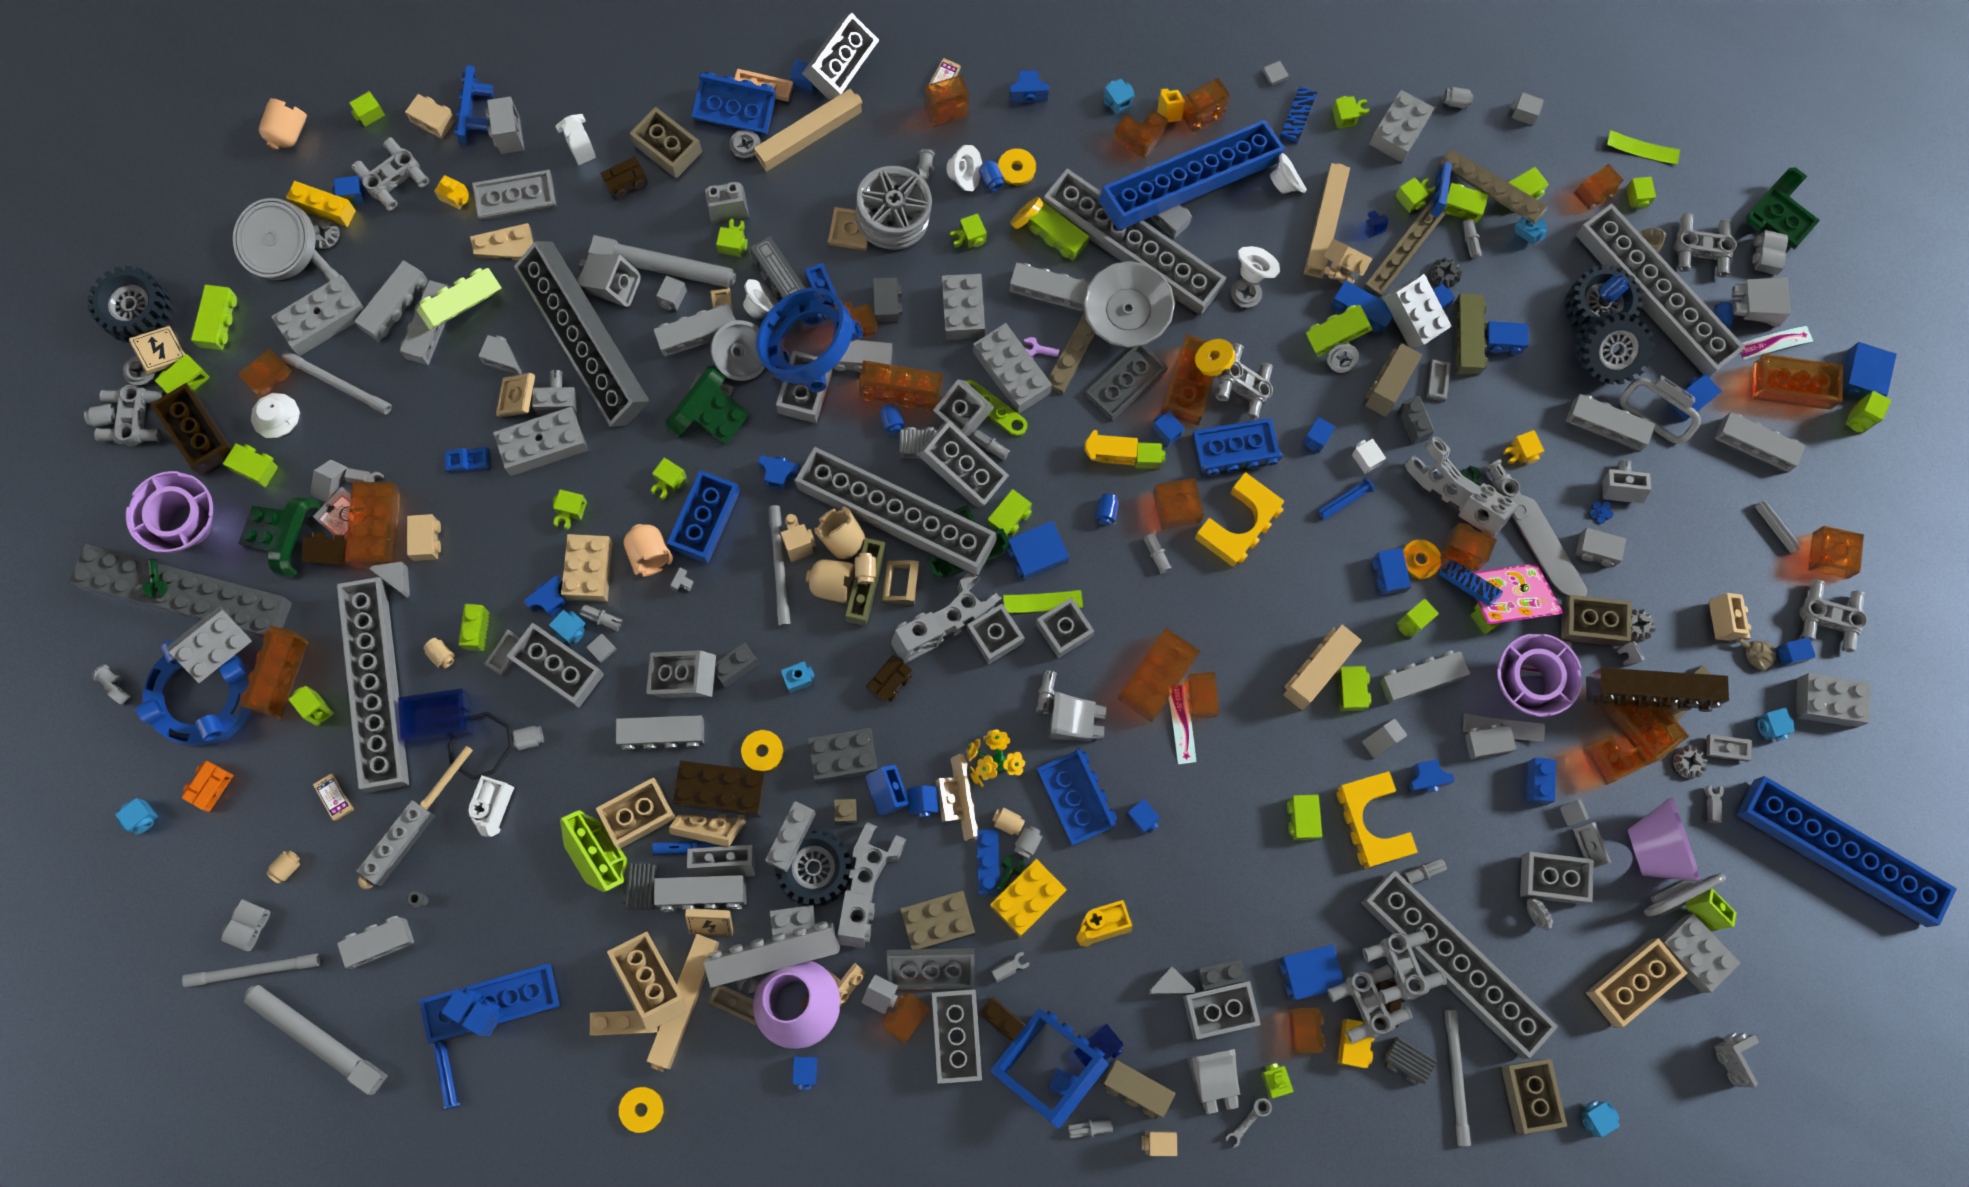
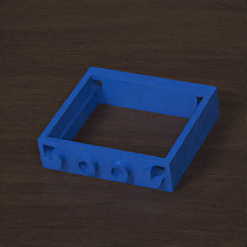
M1039 1008L991 1068L990 1072L1055 1127L1060 1129L1109 1064L1103 1058L1105 1054L1096 1046L1093 1049L1088 1046L1090 1042L1079 1034L1076 1037L1072 1034L1074 1030L1065 1022L1060 1025L1057 1022L1058 1017L1048 1010L1045 1013ZM1046 1023L1092 1058L1053 1110H1050L1007 1074Z

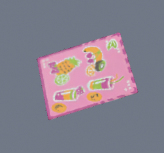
M1536 563L1473 572L1503 591L1502 596L1490 607L1476 599L1488 624L1563 614Z

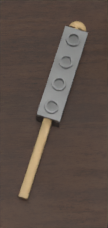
M467 745L420 804L412 800L358 868L357 872L362 875L358 878V884L361 888L370 889L374 886L373 884L383 885L436 815L427 809L473 751Z

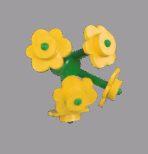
M991 730L983 737L986 745L990 746L991 750H995L996 754L993 756L978 750L981 746L979 738L974 743L971 742L966 750L968 761L975 758L977 754L984 757L977 761L976 772L970 766L972 772L969 774L970 781L975 785L979 783L981 787H984L980 777L983 780L993 779L997 776L996 769L999 771L1004 770L1008 775L1022 774V767L1025 766V761L1022 760L1020 752L1009 753L1006 757L1003 756L1002 750L1006 749L1007 744L1010 743V738H1008L1006 732Z

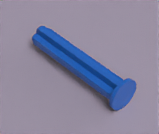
M1365 477L1363 482L1318 510L1319 516L1326 520L1369 491L1373 492L1375 489L1372 482Z
M439 1041L434 1043L432 1047L444 1105L442 1110H448L460 1106V1103H457L446 1043Z

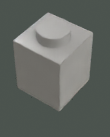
M1522 92L1519 99L1515 98L1511 106V110H1514L1511 118L1533 125L1540 114L1544 100Z
M666 276L656 295L659 305L666 310L673 309L677 311L687 292L685 283Z
M874 975L861 1003L885 1014L888 1007L893 1008L898 998L895 992L898 986Z

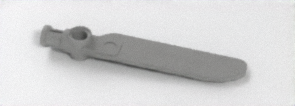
M1501 459L1486 466L1484 469L1490 473L1494 480L1493 485L1496 491L1503 496L1511 498L1518 505L1511 516L1552 585L1566 597L1569 595L1586 596L1587 588L1536 501L1521 495L1518 481L1513 479L1510 474H1506L1501 465ZM1505 486L1510 489V493L1506 492Z

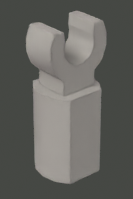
M347 468L344 478L346 482L362 485L370 484L373 488L380 489L381 485L375 483V479H384V476L380 472L370 474L368 471Z
M1708 785L1705 788V794L1708 797L1706 801V822L1722 823V800H1720V797L1723 796L1724 789L1722 786L1717 787V793L1714 794L1712 792V785Z
M1023 952L1018 953L1013 961L1009 959L991 969V973L997 983L1015 974L1016 969H1025L1030 965L1029 962L1024 965L1018 962L1019 957L1024 955Z

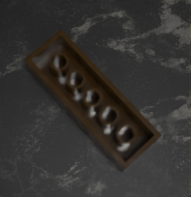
M1599 668L1586 676L1587 701L1594 702L1595 705L1615 703V706L1624 707L1629 704H1636L1637 708L1650 707L1649 705L1657 706V709L1678 707V710L1687 711L1691 710V708H1699L1700 712H1710L1713 708L1721 707V704L1729 701L1728 676Z

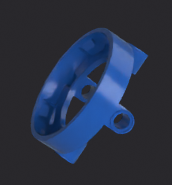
M805 288L784 297L768 312L757 334L756 350L761 363L779 380L790 384L804 383L810 391L821 392L826 389L825 374L841 360L850 342L863 337V332L860 324L852 319L848 309L832 292L822 288ZM835 302L837 304L838 309L835 310L833 307L827 305V303ZM821 314L830 317L834 324V336L829 347L811 363L805 365L789 364L790 355L783 347V341L791 327L799 320H802L808 326H816L821 323ZM783 321V323L780 325V327L778 328V330H777V332H776V334H775V333H774L775 330L777 329V327L779 326V324Z
M175 640L164 643L161 646L164 655L152 667L145 681L143 704L136 707V712L141 721L145 724H151L164 737L189 747L216 745L236 734L249 719L256 700V683L247 663L235 654L219 667L222 677L229 683L228 699L220 713L216 716H204L198 719L194 725L184 724L174 719L165 705L164 694L166 685L171 676L182 665L167 650V646ZM240 695H245V701H243L238 716L232 715L237 708ZM172 729L176 732L190 736L188 738L177 734V737H175L170 733V731Z

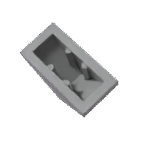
M329 460L313 471L310 495L327 502L337 492L344 480L348 467Z
M403 562L374 565L370 568L374 574L406 598L409 597L408 567Z
M1393 719L1361 743L1372 758L1375 759L1406 737L1407 734L1396 719Z
M1170 967L1149 989V995L1195 993V988L1173 967Z

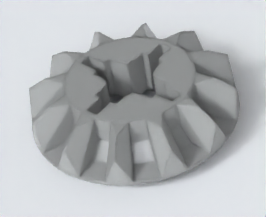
M750 130L738 131L730 139L731 152L743 160L748 157L752 159L755 155L754 148L761 144L759 136ZM742 140H744L746 144H749L748 150L745 149V147H742Z
M326 218L324 220L316 219V222L313 224L315 247L326 249L333 246L339 238L338 226ZM321 228L326 231L325 239L320 235Z
M1243 278L1233 284L1230 297H1232L1234 304H1238L1240 308L1247 307L1249 309L1260 302L1262 289L1258 283H1251ZM1247 288H1249L1248 291L1250 296H1247V298L1243 299V293L1245 292V290H1247Z
M1339 343L1336 347L1332 346L1330 353H1327L1329 367L1338 373L1352 370L1359 360V353L1356 347L1349 343ZM1343 353H1345L1347 358H1343L1342 361H1340L1338 356H1342Z
M137 355L131 357L123 367V376L126 381L138 387L143 384L148 385L150 380H154V375L157 372L150 374L141 372V375L134 372L139 371L141 367L143 368Z
M1644 609L1631 610L1632 640L1645 641L1652 637L1656 630L1654 629L1656 621H1653L1651 614L1646 613ZM1638 620L1640 623L1646 624L1643 627H1641V630L1638 626H1632L1636 622H1638Z
M1683 746L1674 754V768L1685 778H1698L1707 769L1706 763L1708 760L1705 759L1704 752L1697 749V747ZM1693 756V762L1697 765H1692L1689 768V762L1686 759Z
M1536 897L1528 899L1527 910L1535 924L1544 930L1552 928L1553 920L1551 919V914L1543 902H1540Z

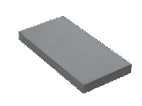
M550 169L472 183L476 213L479 221L557 207Z

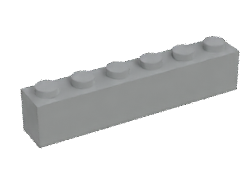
M827 921L815 924L814 928L806 929V927H801L793 930V933L788 935L779 933L766 941L756 939L750 942L751 945L742 947V944L730 947L729 951L721 952V950L710 952L703 964L710 988L837 954L840 950V944L834 923L827 924Z

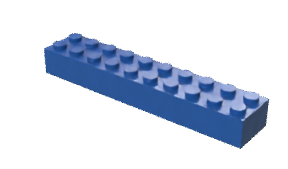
M1264 119L1102 187L1098 201L1117 229L1121 230L1279 163V155L1284 153L1285 147Z
M1766 776L1753 780L1736 814L1743 820L1925 927L1939 926L1957 890L1954 886Z

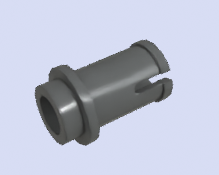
M414 890L408 894L407 904L412 908H424L428 904V897L422 892Z

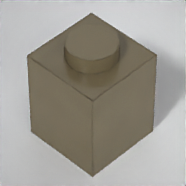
M856 799L834 800L836 825L857 824Z

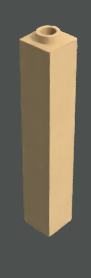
M848 89L754 148L757 160L766 172L862 113V100L857 93L854 94L851 89Z
M1331 163L1327 172L1303 274L1321 279L1324 276V270L1329 260L1324 257V254L1334 239L1350 167H1346L1343 164Z
M696 934L677 983L688 1011L660 1026L647 1062L652 1063L651 1068L662 1072L664 1068H671L707 976L703 962L710 952L717 950L719 942Z

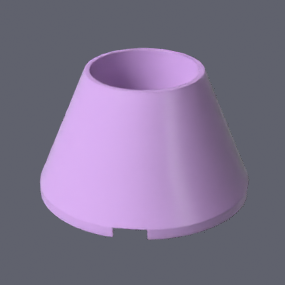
M178 471L162 472L146 479L132 493L133 498L129 507L126 508V523L132 537L145 548L155 552L172 553L194 547L202 543L211 531L213 502L208 489L194 476L179 473ZM190 507L187 521L178 529L168 531V523L172 515L181 508Z
M1527 634L1517 638L1505 648L1498 663L1497 675L1503 694L1517 709L1533 716H1553L1565 711L1576 701L1583 682L1581 681L1580 671L1582 668L1576 654L1566 643L1548 634ZM1521 665L1533 666L1542 673L1545 681L1544 695L1532 693L1523 685L1520 678Z
M1673 798L1667 799L1627 830L1643 876L1691 882L1701 881L1692 849Z
M813 961L767 972L760 980L753 999L754 1017L760 1031L773 1043L789 1049L806 1048L820 1042L833 1029L840 1012V992L836 981L824 967ZM804 982L809 991V1003L806 1010L796 1019L789 1021L781 1020L776 1011L778 993L789 983Z

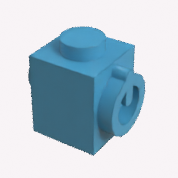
M1120 78L1106 85L1103 99L1105 104L1110 106L1115 114H1118L1132 106L1135 94L1131 85L1128 82H1123Z
M1521 217L1515 224V233L1532 245H1535L1538 240L1542 241L1545 238L1547 222L1540 218L1534 224Z
M563 610L549 626L556 632L554 636L561 643L567 642L572 645L574 642H579L584 636L585 629L583 626L586 623L573 611L567 613Z
M805 661L781 670L790 694L813 685L812 678H815L811 666L807 667Z
M1786 708L1768 712L1758 717V730L1766 740L1775 738L1776 742L1788 739V734L1795 732L1793 719L1789 716Z
M139 798L125 803L121 806L120 811L115 814L119 820L117 822L119 827L125 832H133L136 835L150 829L154 824L153 820L158 817L148 803Z
M1591 1101L1584 1106L1586 1109L1580 1112L1583 1117V1125L1588 1131L1592 1132L1594 1137H1603L1620 1127L1617 1122L1619 1115L1608 1101Z

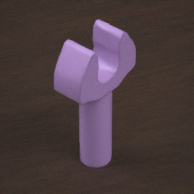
M1034 337L1024 339L1023 344L1033 347L1031 350L1026 349L1032 358L1037 353L1058 357L1059 349L1040 346Z

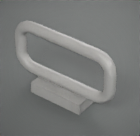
M1662 375L1656 383L1647 378L1635 379L1620 397V405L1623 410H1627L1637 417L1647 418L1650 422L1655 423L1653 431L1674 444L1688 441L1701 424L1699 413L1691 407L1695 403V397ZM1639 386L1649 388L1692 418V424L1681 436L1672 434L1629 405L1628 399Z
M1719 873L1694 884L1691 881H1681L1651 896L1650 899L1653 905L1647 907L1644 910V914L1648 917L1655 915L1665 916L1686 905V901L1723 883L1726 880V876L1723 873Z

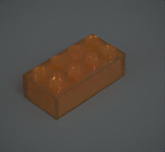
M1186 334L1161 413L1165 415L1170 411L1177 419L1199 426L1215 376L1204 375L1195 363L1198 349L1208 341ZM1220 355L1213 356L1211 360H1216Z
M1763 354L1754 362L1753 399L1832 410L1842 402V364Z
M863 360L859 380L860 397L867 401L880 400L886 404L898 403L908 408L916 406L923 407L927 411H933L941 401L943 373Z
M352 482L345 562L351 568H371L374 565L394 563L400 489L394 482Z
M270 625L269 630L264 635L262 650L256 656V666L249 675L247 690L241 696V707L254 714L280 721L309 641L295 631Z
M1165 628L1120 693L1118 700L1152 723L1197 658L1200 650L1168 628Z
M1615 703L1599 705L1649 765L1662 759L1689 737L1687 732L1667 709H1657V706L1649 705L1650 707L1637 708L1636 704H1629L1624 707L1615 706Z

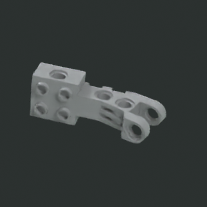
M1433 437L1426 443L1425 447L1437 463L1431 468L1427 467L1414 455L1405 463L1407 471L1429 492L1435 490L1442 495L1441 499L1447 503L1452 501L1460 506L1458 509L1461 511L1458 515L1459 517L1494 538L1508 522L1518 505L1511 498L1498 493L1494 487L1484 483L1478 486L1464 477L1448 459L1450 448L1440 438ZM1437 469H1440L1443 472V475L1440 474ZM1451 484H1454L1457 489H1454Z
M969 572L960 580L957 587L959 595L949 606L935 613H932V611L927 614L921 613L914 618V621L908 624L907 622L899 624L894 632L891 645L899 659L906 664L939 647L940 643L944 641V636L953 633L954 636L961 633L962 627L997 607L1002 598L994 592L986 602H980L969 591L979 581L980 577ZM966 602L970 604L971 607L965 608L962 605V603ZM947 616H954L956 621H950Z
M869 822L864 826L853 850L852 858L853 863H855V869H851L849 875V883L852 886L851 891L846 890L838 929L840 945L864 948L865 942H870L871 924H869V921H873L875 913V903H872L875 882L886 862L898 861L907 840L896 835L888 852L872 846L869 843L874 831L877 830V826ZM874 855L879 858V861L877 863H870L868 858ZM866 874L870 877V880L863 883L859 880V877ZM855 919L861 920L860 922H853Z

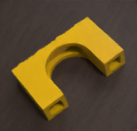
M1246 472L1235 484L1230 494L1251 509L1255 519L1254 527L1246 533L1235 534L1227 531L1209 518L1194 538L1233 568L1237 563H1243L1248 556L1245 552L1249 547L1253 549L1260 541L1257 538L1260 533L1265 534L1271 527L1270 520L1273 517L1277 519L1284 510L1281 507L1284 500Z
M1389 771L1347 783L1337 788V799L1340 804H1343L1345 810L1343 813L1345 822L1350 824L1352 830L1350 833L1351 840L1354 845H1357L1359 851L1357 853L1358 860L1361 865H1364L1365 869L1418 853L1411 832L1382 839L1373 836L1363 823V810L1369 801L1396 792Z

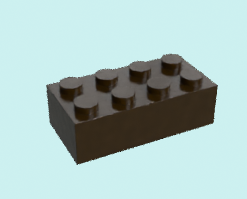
M187 383L150 404L190 468L197 474L202 476L225 461L232 450V446L196 391Z
M680 760L673 803L678 807L760 817L767 775L765 771Z

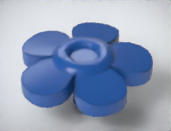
M1595 501L1592 504L1595 510H1591L1589 515L1591 518L1597 517L1596 520L1599 524L1605 523L1606 518L1611 519L1613 517V512L1608 510L1611 508L1609 502L1605 501L1601 505L1600 501Z

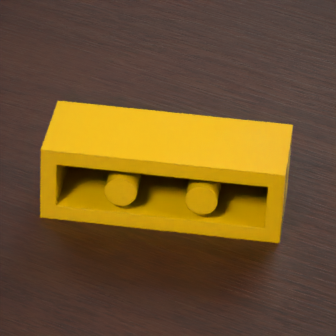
M297 181L293 182L286 196L289 203L296 205L305 213L322 219L326 218L347 228L356 212L349 200Z

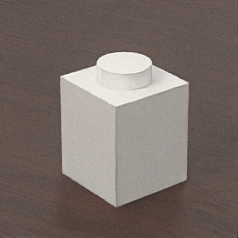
M1373 439L1368 442L1365 440L1359 442L1352 454L1364 474L1382 465L1386 459Z

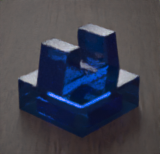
M1375 210L1367 214L1369 219L1366 220L1367 226L1365 231L1368 238L1386 232L1389 221L1385 214L1379 216Z

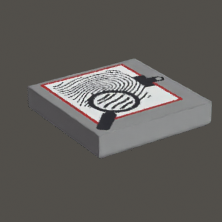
M341 487L313 517L332 534H343L345 538L350 539L373 513Z

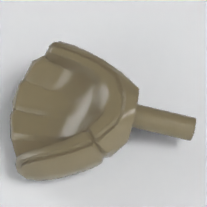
M1647 228L1639 232L1656 252L1660 251L1666 238L1665 231L1659 228Z
M1742 638L1738 639L1737 642L1746 647V657L1756 669L1765 671L1773 665L1776 659V652L1772 644L1765 641H1751L1748 643Z

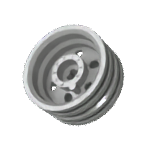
M885 166L870 172L862 180L857 191L855 219L859 231L869 242L884 249L898 250L912 246L923 237L928 228L932 206L930 189L920 175L905 167ZM907 216H910V217H912L913 219L910 220V221H907V218H906V217H907Z

